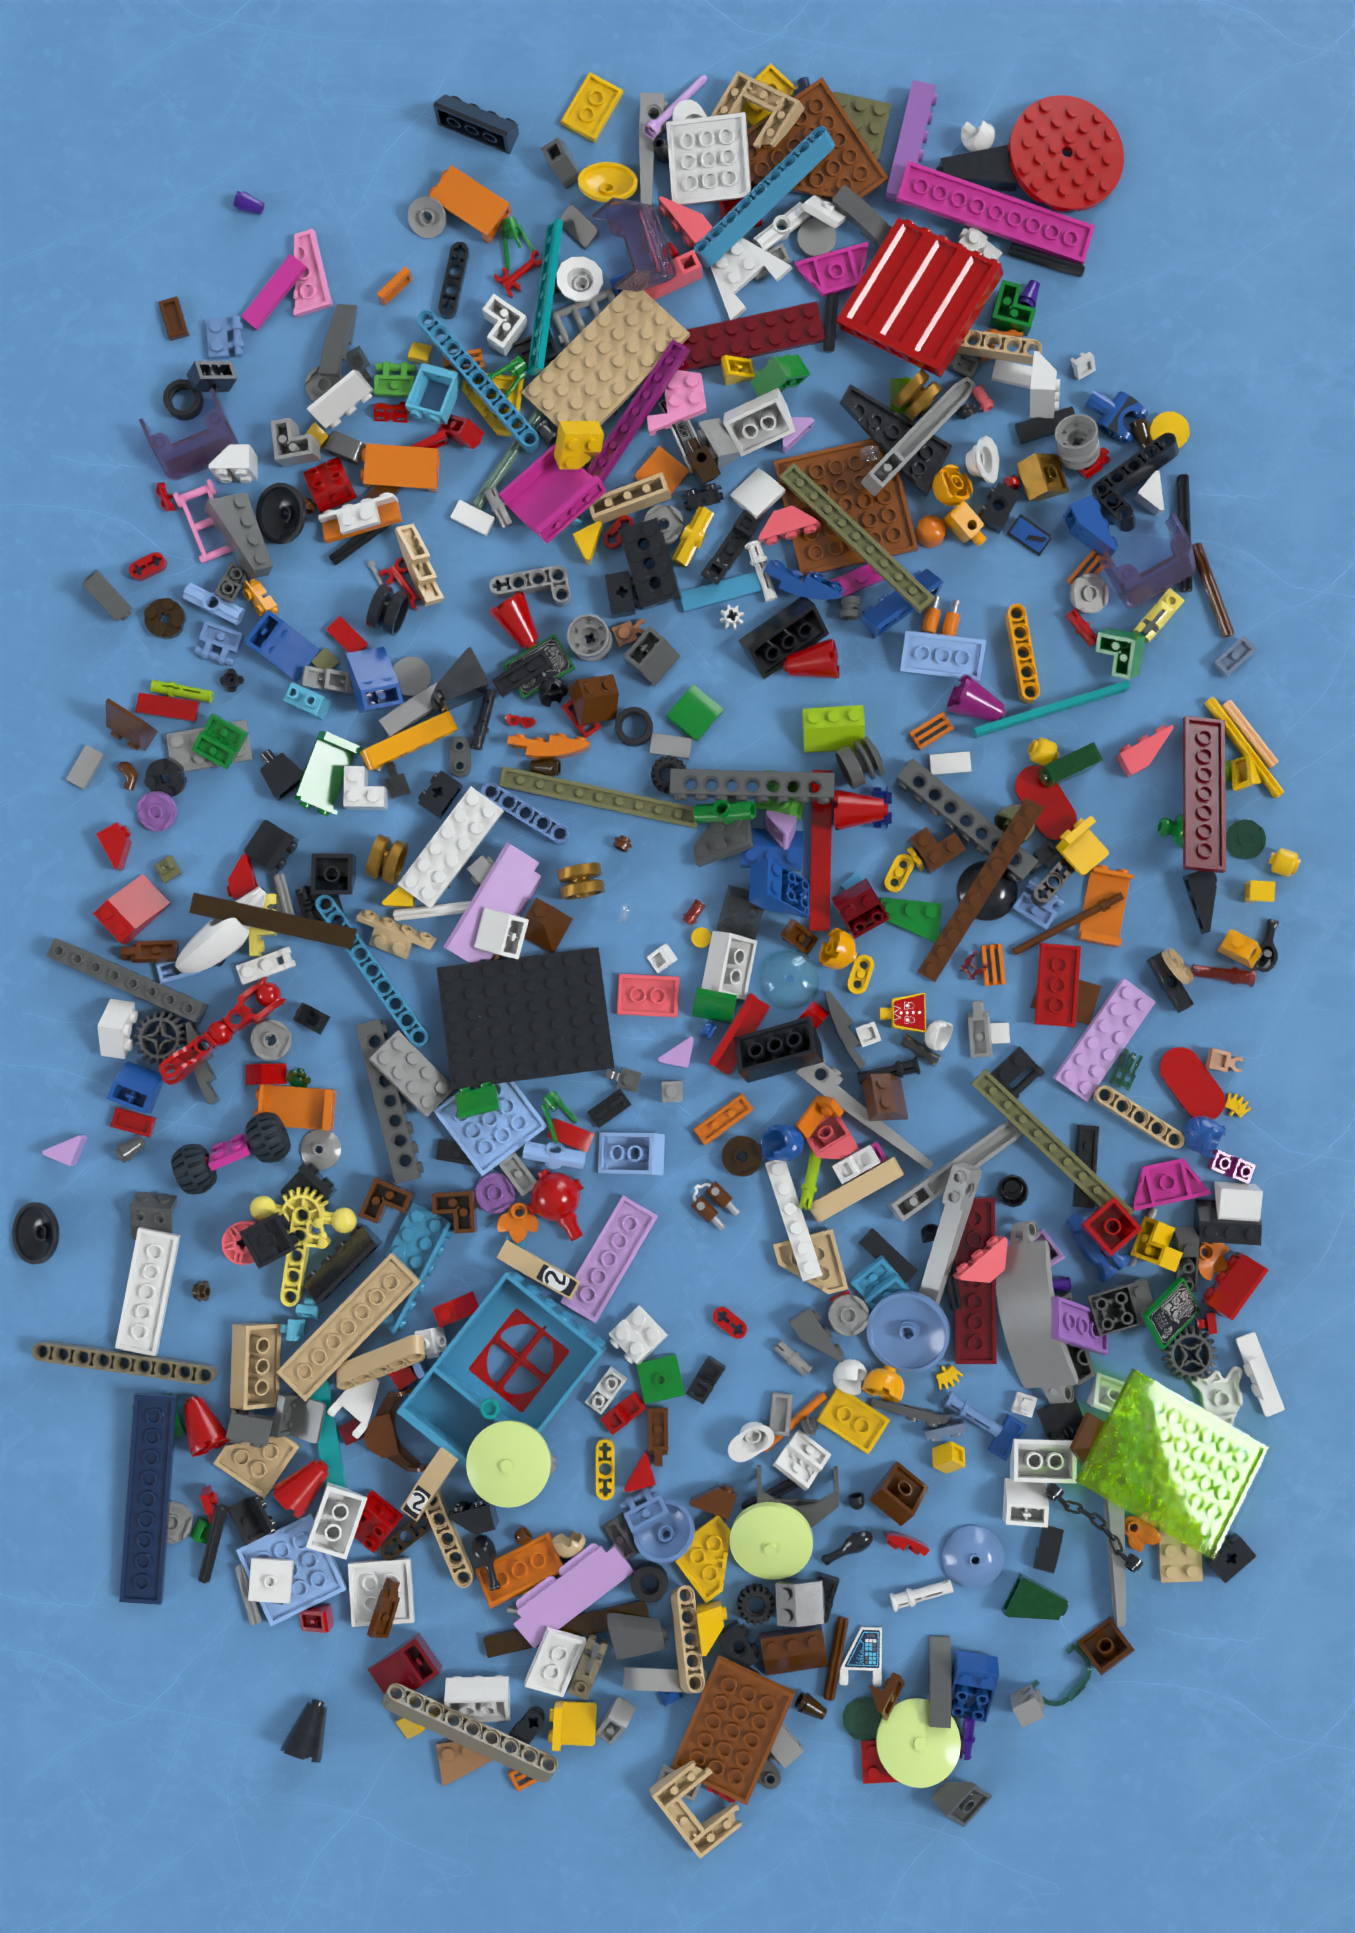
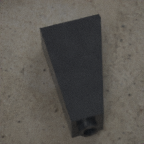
M1008 145L944 157L940 159L939 166L936 167L937 171L991 190L1012 192L1016 191L1018 186L1010 166L1011 159Z

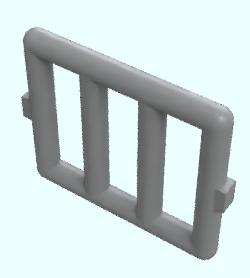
M611 288L599 292L598 295L589 301L575 302L552 312L551 317L559 333L558 339L561 345H564L566 348L571 343L561 317L571 313L581 333L586 326L579 310L590 306L596 318L601 313L597 302L608 298L611 303L616 298Z

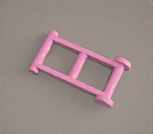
M211 478L207 480L206 485L184 494L173 493L178 507H183L202 553L199 556L201 563L233 552L231 548L225 545L206 553L198 531L214 525V522L210 517L194 523L186 501L208 493L210 499H214L217 491Z

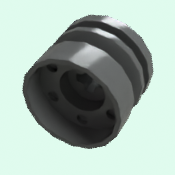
M867 736L861 739L862 745L859 741L854 742L855 752L848 745L835 751V757L840 770L852 789L866 783L865 773L871 780L876 778L875 773L879 777L885 774L881 756Z

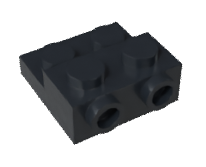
M277 1211L239 1232L258 1269L297 1249L296 1244L299 1241L294 1232L289 1233L286 1227L289 1225V1222L284 1213L280 1215Z

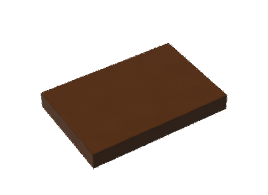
M1079 980L1076 1022L1086 1025L1091 1023L1101 986ZM1035 989V993H1034V996H1033V999H1032V1003H1031V1006H1030L1031 1008H1034V1009H1035L1036 989Z

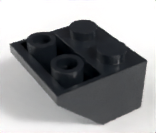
M481 1497L476 1498L475 1502L468 1503L467 1500L455 1503V1507L452 1508L448 1515L450 1520L474 1535L495 1530L499 1522L495 1505L490 1504Z

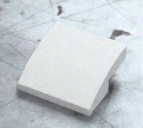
M758 468L730 494V497L757 520L786 491L771 476Z
M798 1429L777 1457L773 1466L806 1491L817 1474L823 1469L831 1454Z

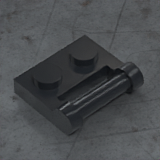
M1019 1046L990 1074L1018 1099L1020 1097L1019 1094L1045 1072ZM1029 1066L1033 1071L1014 1089L1011 1088L1009 1084Z

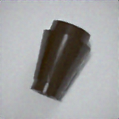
M1145 417L1129 424L1131 427L1129 430L1141 449L1152 442L1148 421L1146 422Z
M555 757L531 760L530 770L542 775L559 776L561 761Z
M801 1692L795 1701V1708L800 1713L820 1720L827 1713V1708L809 1693Z

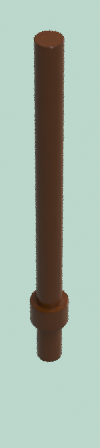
M1119 892L1108 899L1103 898L1097 902L1098 904L1019 944L1012 948L1013 953L1016 956L1100 911L1105 912L1111 909L1110 906L1124 899L1122 893Z

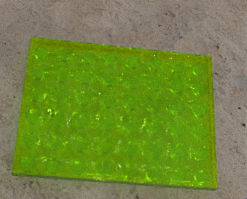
M1132 1368L1075 1481L1214 1560L1269 1447Z

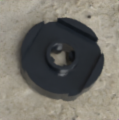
M160 758L148 766L144 783L151 792L162 791L172 798L179 795L185 789L187 777H185L183 772V766L177 760ZM167 773L170 782H164L162 775Z

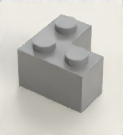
M290 417L271 421L274 458L280 465L286 467L321 460L319 440L312 434L299 436L298 424Z

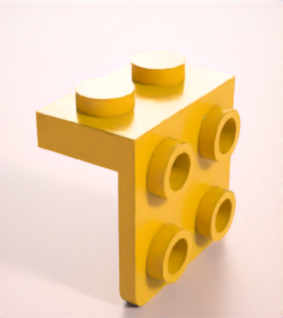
M1092 816L1086 820L1081 818L1073 825L1075 829L1072 832L1068 829L1060 836L1062 841L1055 847L1081 876L1086 875L1109 855L1107 848L1089 830L1096 822Z
M555 1701L554 1709L550 1708L549 1722H553V1730H549L548 1743H552V1751H560L561 1745L593 1746L595 1744L596 1703Z

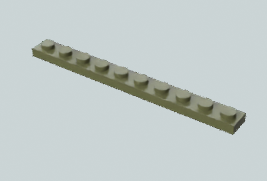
M795 463L779 476V479L918 613L924 611L935 600V597Z
M505 766L502 769L499 786L502 788L693 829L697 828L693 815L694 807Z
M986 1069L970 1083L1097 1205L1101 1207L1107 1200L1115 1197L1130 1215L1134 1212L1126 1202Z

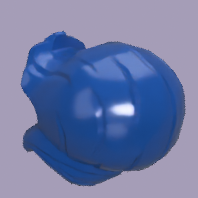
M1207 1116L1193 1117L1183 1128L1184 1143L1192 1151L1198 1152L1205 1157L1214 1158L1216 1155L1209 1152L1216 1150L1221 1137L1226 1135L1225 1125L1221 1126Z
M784 1124L768 1127V1131L763 1133L760 1140L763 1157L768 1161L779 1160L784 1162L797 1159L804 1148L802 1133L792 1125Z

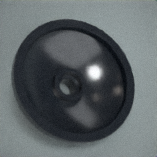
M274 483L268 486L259 497L256 507V520L262 535L268 541L275 544L290 543L299 536L306 520L305 502L300 492L290 484Z
M986 860L970 865L959 877L956 888L959 903ZM1007 871L1003 873L975 919L992 921L1003 917L1011 910L1016 902L1018 889L1017 883L1007 876Z
M31 1202L24 1205L15 1217L12 1229L14 1247L20 1258L29 1264H42L48 1261L55 1253L59 1243V1223L49 1206L41 1202Z

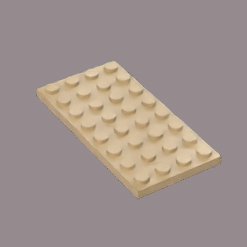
M632 281L521 392L522 396L538 409L557 429L559 421H598L601 426L645 382L672 339L683 344L690 337V333L639 285Z

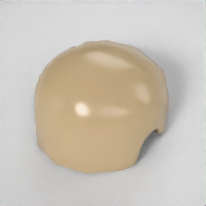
M572 1531L570 1537H566L563 1533L558 1534L553 1538L552 1544L559 1556L571 1558L583 1550L586 1539L582 1533Z

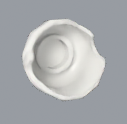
M942 1020L931 1023L925 1032V1043L928 1048L935 1051H943L951 1038L953 1025Z

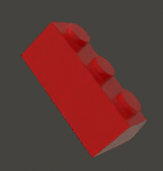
M1240 1252L1229 1257L1227 1268L1225 1271L1221 1270L1216 1275V1282L1212 1288L1206 1289L1203 1294L1204 1299L1201 1301L1220 1316L1232 1321L1269 1271L1263 1265Z

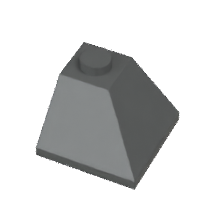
M945 1782L935 1790V1794L931 1799L946 1817L965 1827L989 1801L992 1795L973 1782Z

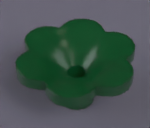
M297 1068V1071L290 1070L285 1077L286 1081L290 1082V1085L294 1087L306 1088L311 1082V1078L306 1075L303 1068Z

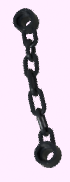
M1050 1483L1045 1489L1047 1498L1053 1502L1058 1500L1067 1512L1074 1514L1082 1513L1087 1516L1096 1528L1102 1530L1107 1535L1113 1553L1125 1560L1124 1566L1133 1573L1140 1570L1144 1563L1132 1553H1129L1128 1556L1123 1553V1547L1119 1538L1110 1532L1107 1528V1522L1095 1512L1089 1513L1078 1502L1065 1501L1062 1498L1064 1491L1056 1484ZM1068 1503L1079 1506L1077 1507L1078 1511L1068 1509L1070 1507ZM1097 1517V1518H1099L1104 1524H1101V1525L1099 1526V1525H1098L1096 1522H1094L1093 1520ZM1115 1539L1119 1545L1120 1550H1115L1112 1541L1114 1542Z

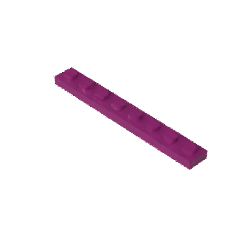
M672 339L608 436L601 452L595 456L586 471L592 477L596 475L604 483L689 354L690 350L688 347Z

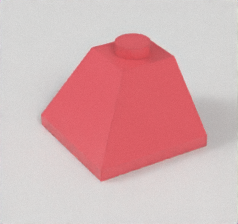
M825 1115L808 1139L805 1138L817 1158L843 1159L859 1149L841 1118L834 1116L828 1117Z

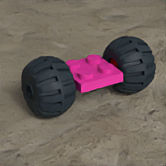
M271 1112L255 1115L246 1125V1134H237L228 1142L216 1143L211 1148L210 1155L206 1148L200 1144H188L179 1148L171 1158V1167L180 1188L185 1193L192 1195L207 1192L217 1181L216 1169L250 1155L251 1149L257 1159L263 1163H273L283 1159L291 1149V1142L280 1117Z

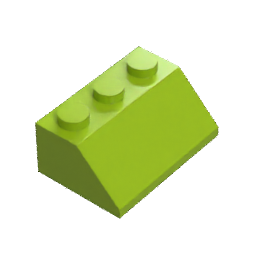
M864 705L806 708L802 710L804 753L836 751L847 745L852 750H855V741H859L862 745L861 739L865 737Z

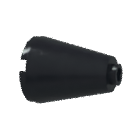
M312 1699V1702L306 1703L282 1744L281 1751L298 1759L305 1760L311 1757V1762H321L327 1707L324 1706L325 1702Z

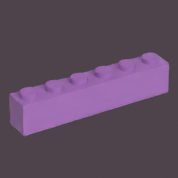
M912 81L884 201L907 206L897 202L896 198L907 162H922L925 150L921 149L922 143L927 142L929 131L925 129L927 124L931 125L933 112H930V108L935 106L938 94L934 93L936 85Z

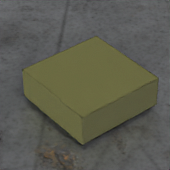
M326 647L311 661L320 669L328 668L334 670L340 664Z

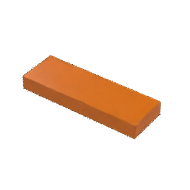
M741 1093L693 1130L702 1143L707 1145L754 1109Z

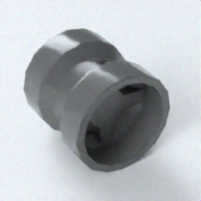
M841 597L840 604L842 605V610L840 611V619L850 621L860 619V612L858 611L861 601L860 597Z

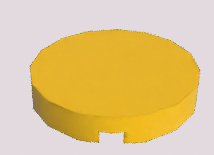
M1166 411L1159 414L1153 419L1149 427L1152 441L1164 433L1174 434L1178 449L1187 442L1190 435V427L1187 420L1176 412Z

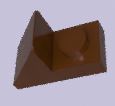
M792 918L780 934L783 941L807 956L818 940L815 935Z
M894 1672L885 1681L884 1691L869 1685L877 1711L885 1721L888 1720L905 1684L902 1677Z

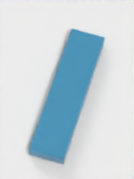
M755 571L722 580L718 586L711 583L682 591V598L680 600L683 611L686 613L760 593L761 587Z

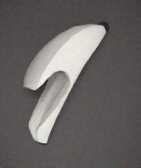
M256 887L248 894L236 900V902L263 908L266 892L262 887ZM213 918L182 949L177 957L176 964L171 968L172 971L177 975L182 972L195 973L218 964L244 944L249 935L248 929L250 926L242 925L236 918H229L224 921Z

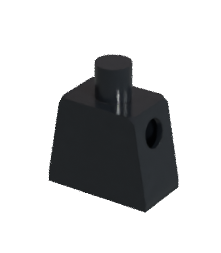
M268 749L261 754L260 757L266 765L260 769V772L273 796L280 801L299 786L304 772L283 753L275 756Z

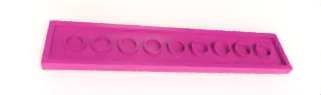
M911 161L907 162L896 198L897 202L1082 265L1085 262L1095 225Z

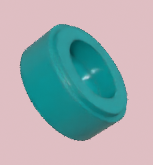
M486 1398L480 1404V1413L486 1419H494L501 1412V1403L496 1398Z

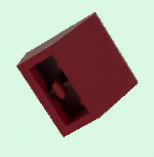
M867 878L831 898L854 939L890 919Z

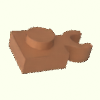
M645 619L638 620L634 626H632L631 621L612 628L619 648L638 640L636 635H642L645 630L640 629V625L646 623Z
M1209 1048L1205 1067L1222 1072H1228V1068L1233 1072H1241L1242 1069L1236 1068L1235 1063L1236 1061H1244V1059L1237 1056L1231 1057L1232 1052Z

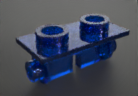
M886 786L885 791H881L880 787L873 788L871 792L872 797L884 799V803L892 804V792H888V786ZM888 812V815L884 816V820L872 822L873 828L880 829L881 825H885V829H887L888 824H892V812Z

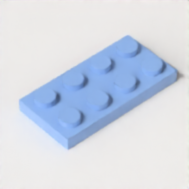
M905 630L900 671L960 678L962 675L967 674L974 680H980L986 639Z

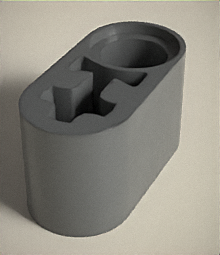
M332 431L324 450L335 457L359 465L362 459V450L366 449V445L357 439L337 431Z

